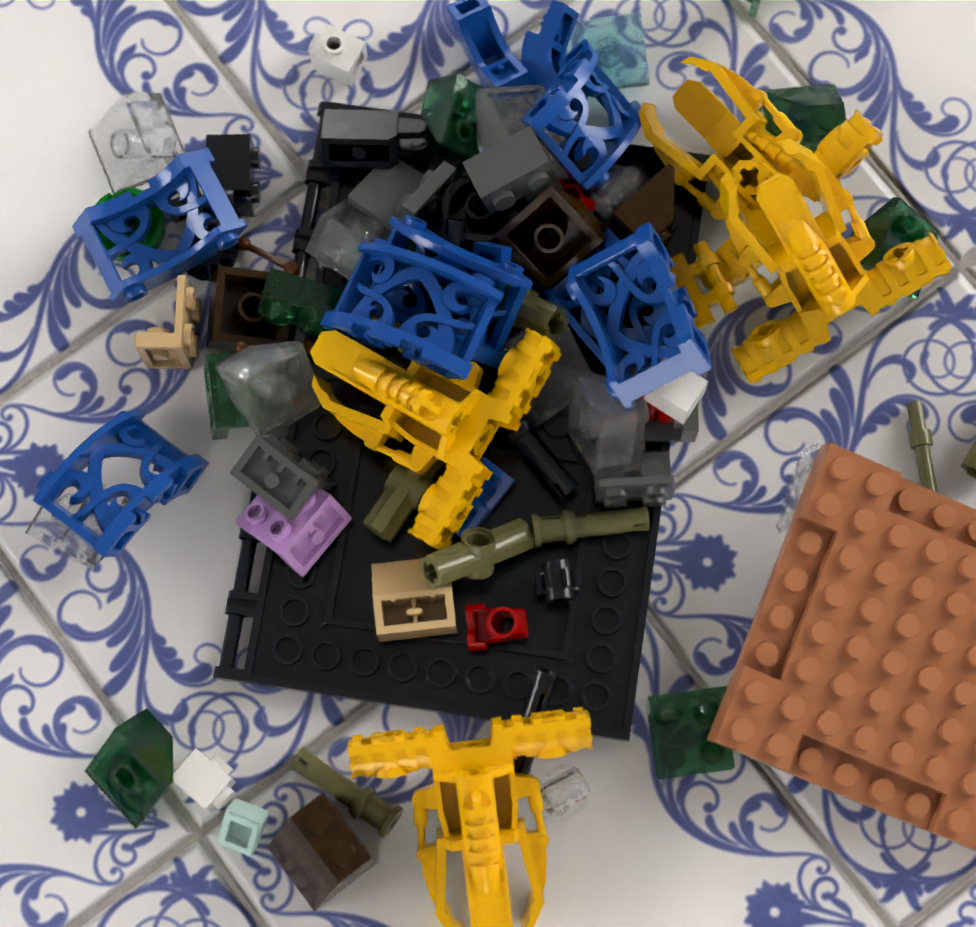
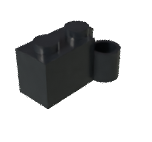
M251 134L206 135V148H209L215 160L211 167L237 216L254 217V204H260L261 202L260 182H254L255 169H261L260 147H254ZM210 205L203 207L204 213H209L217 219Z

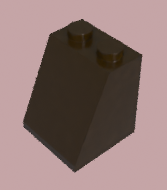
M324 792L292 815L268 846L270 852L314 911L378 863L332 799Z

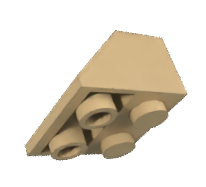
M420 559L371 564L376 634L379 642L457 633L452 582L432 589L425 583L424 576L420 571Z

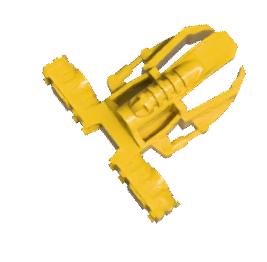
M690 56L680 63L699 67L706 72L712 73L746 119L740 123L733 113L702 82L686 80L672 96L674 108L709 143L717 154L713 153L704 164L699 162L664 135V128L657 119L656 106L643 102L638 112L644 137L652 143L655 152L664 165L667 166L670 163L675 168L674 182L679 186H683L695 196L697 202L715 220H725L724 212L720 207V196L715 201L707 193H701L690 182L695 178H698L700 181L713 182L720 192V179L730 171L738 184L736 201L739 213L745 218L746 224L761 243L767 246L779 238L756 199L757 188L760 183L777 173H781L793 179L802 197L806 196L814 203L817 200L820 202L808 168L800 160L787 156L777 142L791 139L800 143L803 133L793 125L783 112H779L768 99L765 91L755 89L747 80L724 65ZM763 105L773 116L774 123L783 132L777 137L763 128L768 123L759 111ZM857 109L849 120L846 119L841 125H838L827 134L814 152L816 157L829 168L838 181L843 176L851 174L870 154L868 150L874 144L878 146L884 140L882 138L884 134L877 127L873 126V123L868 118L863 117L862 113ZM729 238L715 252L721 262L719 268L725 281L731 282L734 289L736 286L743 285L750 275L744 266L739 264L736 258L737 250L731 238ZM759 260L752 265L757 270L763 263ZM706 274L697 277L702 280L701 283L705 288L712 290Z
M791 139L777 142L787 156L800 160L808 168L824 212L815 218L813 217L792 178L777 173L758 185L756 199L779 238L769 245L764 246L739 215L736 201L738 184L731 172L728 171L720 179V207L724 212L725 224L731 241L737 250L736 258L739 264L744 266L752 277L753 285L768 307L774 308L792 302L796 309L793 311L794 314L787 318L783 317L778 321L770 320L760 324L753 329L749 338L742 341V344L735 348H730L750 384L753 382L756 384L763 380L762 377L766 374L771 373L772 375L779 369L798 360L797 357L799 355L810 353L820 343L824 345L831 341L827 324L841 315L862 305L871 316H874L880 312L879 309L886 305L890 307L897 303L898 298L904 295L905 297L911 295L913 292L933 282L932 279L938 275L944 276L949 273V269L952 268L951 263L945 256L944 250L938 244V240L930 232L922 240L918 239L913 243H902L891 248L884 255L883 260L875 264V267L870 270H864L860 261L875 248V241L870 236L862 217L858 216L853 204V196L848 190L842 188L837 178L816 157L812 150ZM845 209L848 210L852 219L851 227L855 236L846 239L841 234L847 230L841 216V212ZM760 260L771 274L776 272L777 279L770 285L763 275L758 274L752 265L753 263Z
M372 317V320H378V318ZM526 328L523 339L519 340L516 347L511 348L502 359L498 369V378L494 383L495 387L491 393L489 392L486 395L478 390L483 376V369L476 362H470L473 366L467 379H447L413 361L408 369L404 370L336 330L322 331L310 351L315 364L386 405L380 415L383 421L345 407L334 396L330 384L314 374L311 386L322 407L334 414L338 421L354 435L364 440L366 447L372 451H379L392 457L394 462L411 469L417 474L426 473L438 459L447 464V469L443 476H440L437 482L432 484L424 493L419 503V513L415 518L416 522L412 529L408 530V533L438 550L451 546L452 541L450 540L455 532H459L473 506L471 504L474 498H479L483 491L481 486L493 474L480 461L482 455L499 427L518 431L522 424L519 422L523 414L527 415L532 407L529 404L533 397L537 398L552 372L550 370L554 361L558 362L562 355L559 353L561 349L551 339L545 336L542 337L538 332ZM388 437L402 442L405 437L414 444V449L411 455L402 450L395 451L384 446V443Z
M583 707L573 708V712H565L563 709L531 713L530 717L522 718L521 714L512 715V719L502 720L501 717L491 718L490 738L450 743L444 724L434 725V729L424 730V726L415 727L412 732H405L404 729L375 732L370 737L364 738L362 734L352 735V739H349L347 750L348 757H350L349 766L350 771H352V779L365 775L366 777L395 778L407 775L413 771H419L421 768L432 769L434 783L416 789L412 794L414 825L417 827L418 847L416 856L418 861L422 863L428 892L436 907V917L444 927H464L454 916L450 903L446 901L447 850L450 852L462 850L471 927H513L503 845L515 844L517 840L531 886V891L528 894L527 908L520 919L521 927L535 926L545 903L543 891L546 883V847L549 844V836L545 829L542 814L544 805L539 779L535 775L515 773L513 759H517L518 756L556 758L570 754V752L579 751L582 748L593 749L591 742L593 741L592 733L589 728L591 727L590 716L587 710H583ZM528 797L530 810L535 815L537 830H527L524 817H518L519 799ZM427 809L437 810L441 827L436 828V842L425 843V827L428 823Z

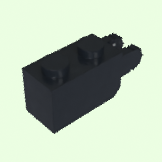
M324 109L321 132L323 167L390 169L398 164V157H421L428 151V144L422 138L428 133V126L425 120L423 121L422 119L399 118V111Z

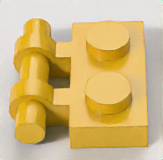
M701 241L693 246L698 259L690 265L683 253L671 258L675 266L670 268V272L675 273L677 288L685 286L698 315V317L694 318V325L698 330L716 322L710 309L711 307L720 304L724 314L732 313L738 309L733 297L735 291L732 284L725 281L719 268L721 264L716 252H711L707 241ZM706 274L712 290L706 294H703L696 280L697 277Z

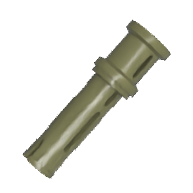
M647 506L575 515L570 510H563L562 515L544 517L530 514L534 548H541L543 543L565 541L568 545L577 542V538L632 531H649L650 529L649 524H647L650 523Z
M302 748L297 753V756L307 762L309 766L306 767L294 758L290 765L292 771L297 772L350 808L349 813L355 820L361 818L379 831L380 837L384 839L388 836L403 813L402 807L399 805L396 807L391 806L376 795V790L372 787L366 786L362 789L353 781L308 752L306 748Z

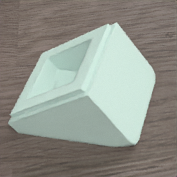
M233 799L225 811L216 843L253 857L270 812L240 799Z

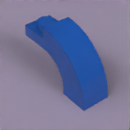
M458 0L446 6L461 46L477 77L490 96L496 95L500 100L504 97L514 96L522 89L532 85L528 70L508 47L498 27L491 5L486 0Z
M556 0L551 1L549 9L544 13L539 34L527 30L522 45L521 64L528 70L532 80V85L528 86L527 89L536 103L551 86H560L561 81L557 77L560 67L557 63L564 58L567 45L580 15L567 4ZM569 104L570 109L576 112L574 106Z

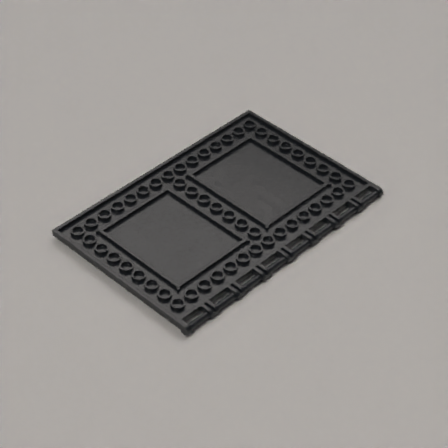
M327 101L319 103L317 115L320 117L313 159L308 161L305 184L308 186L300 228L295 231L292 252L295 254L294 262L299 265L300 272L297 276L293 277L288 344H294L296 328L299 326H306L304 340H310L313 344H315L322 331H329L321 326L320 323L326 311L335 310L362 254L357 250L360 242L374 243L376 238L388 241L391 230L347 201L348 195L374 168L323 167L321 132L324 109H385ZM399 112V118L425 120L428 126V133L422 138L428 144V151L421 157L398 158L423 175L428 170L434 172L443 161H446L456 168L454 183L462 177V174L467 172L462 162L523 129ZM547 132L556 144L560 146L565 137ZM576 140L567 156L579 171L583 172L589 165L591 157L586 152L584 157L575 161V147L580 142ZM539 141L557 177L565 180V184H575ZM629 144L623 154L607 171L610 176L601 186L596 189L590 188L587 191L581 190L584 196L595 201V209L592 213L606 228L609 227L612 231L614 212L622 206L620 205L622 199L626 200V202L628 201L623 196L630 199L657 175L665 165L653 147ZM687 152L702 164L710 157V155ZM695 178L690 182L701 193L705 192L706 181H700L698 178ZM675 182L674 222L671 231L672 238L667 246L669 248L668 253L671 258L683 253L690 265L696 261L693 246L699 240L703 207L697 202L695 196ZM331 187L324 231L315 230L322 188ZM612 189L617 193L614 197L610 195ZM525 197L518 200V213L528 205ZM442 204L426 220V228L441 238ZM478 211L477 216H483L485 211ZM411 240L407 249L416 252L417 247L414 241ZM429 250L428 257L439 256V254ZM511 253V262L524 268L522 274L533 282L531 289L539 292L538 297L545 299L547 296L541 290L543 285ZM319 256L311 301L302 300L309 257ZM615 275L613 278L614 283L618 282L619 277L617 275ZM419 281L427 294L429 303L428 313L435 314L432 299L423 283ZM414 292L408 295L406 300L407 304L411 307H414L417 303ZM581 310L572 312L581 323ZM494 319L491 326H488V340H490L497 323L496 319ZM569 324L565 333L560 334L556 340H552L561 349L559 353L562 355L558 362L554 361L552 364L550 376L537 398L533 397L529 405L532 407L527 415L524 414L527 419H533L536 433L580 486L565 499L560 500L551 486L543 479L517 445L512 446L505 440L507 435L499 427L480 461L483 457H487L514 478L516 482L479 527L491 530L521 518L529 524L531 531L530 514L544 517L562 515L563 510L573 511L575 515L642 507V501L627 502L626 507L617 509L604 508V503L595 504L592 456L666 452L670 450V442H620L618 440V400L612 399L605 386L606 378L603 375L606 373V367ZM512 326L502 350L505 355L511 348L516 347L519 340L523 339L526 333L525 329ZM361 344L404 370H407L412 362L404 358L395 346L392 348L386 346L382 350ZM277 352L274 369L269 371L266 394L269 397L261 436L271 437L272 434L277 436L283 400L286 397H292L293 403L286 438L301 449L298 453L299 456L309 461L314 459L331 472L328 478L336 484L332 490H323L329 493L352 519L304 577L296 573L273 550L266 546L258 593L248 591L257 543L262 542L240 528L239 539L242 540L234 587L233 590H229L225 614L228 615L220 663L219 666H215L213 678L227 682L253 684L492 721L491 718L501 717L502 720L512 719V715L522 714L535 672L534 669L535 667H543L559 674L548 711L563 709L565 712H573V708L583 707V710H587L590 716L591 727L589 728L592 737L629 742L662 505L647 506L650 522L647 523L650 526L649 531L577 538V542L568 545L565 541L543 543L541 548H534L533 546L532 549L494 564V572L488 578L470 579L463 577L453 581L452 590L457 627L456 634L379 642L376 634L371 564L421 559L439 550L408 533V530L412 529L416 522L415 518L419 513L418 509L412 511L391 543L376 536L363 525L366 516H368L374 504L385 491L383 489L385 482L398 463L394 462L392 457L379 451H372L366 447L364 440L354 435L338 421L334 414L322 407L311 386L314 374L330 384L334 396L345 407L383 421L380 415L386 405L316 365L311 354H301L298 372L289 371L292 352ZM485 364L481 392L488 395L495 387L494 383L498 378L499 368ZM388 437L384 443V446L395 451L402 450L409 454L414 448V444L405 437L402 442ZM444 463L442 469L434 478V483L437 482L440 476H443L447 469L446 463ZM251 490V495H250L249 504H250V503L254 500V498L257 496V494L254 493L252 490ZM455 533L450 540L452 541L451 545L461 541V538ZM568 559L570 560L571 569L580 568L581 590H574L575 600L548 604L545 601V594L536 595L534 573L542 572L541 563ZM485 603L486 608H525L527 611L528 637L489 644L488 650L469 651L467 644L468 628L465 615L466 605ZM248 617L253 618L243 670L235 668L243 618ZM508 618L503 622L502 628L504 632L508 633L512 630L514 620Z

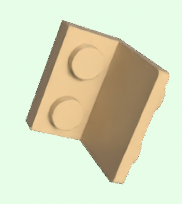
M186 275L177 276L174 333H170V330L160 327L148 328L147 332H136L135 348L148 369H192L193 357H199L200 339L199 335H194L195 322L201 321L202 304L201 299H196V289L190 286Z

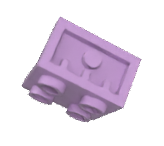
M317 489L295 520H289L257 495L237 518L236 524L273 550L290 568L304 577L350 522L352 517L329 493L323 489Z

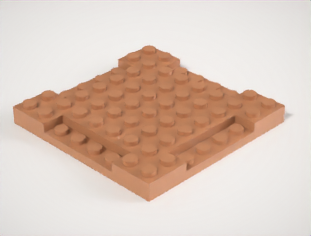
M831 442L823 444L819 448L707 740L976 852V509L901 477L902 473Z

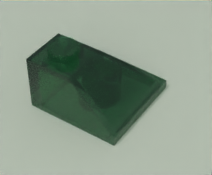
M834 84L762 90L767 93L768 99L779 112H783L793 125L802 131L803 138L799 144L812 150L813 153L817 150L818 145L825 136L846 120L844 102ZM763 105V114L768 121L765 125V130L777 137L783 132L774 123L773 116Z
M148 708L118 725L85 769V773L135 829L143 823L174 782L173 736Z

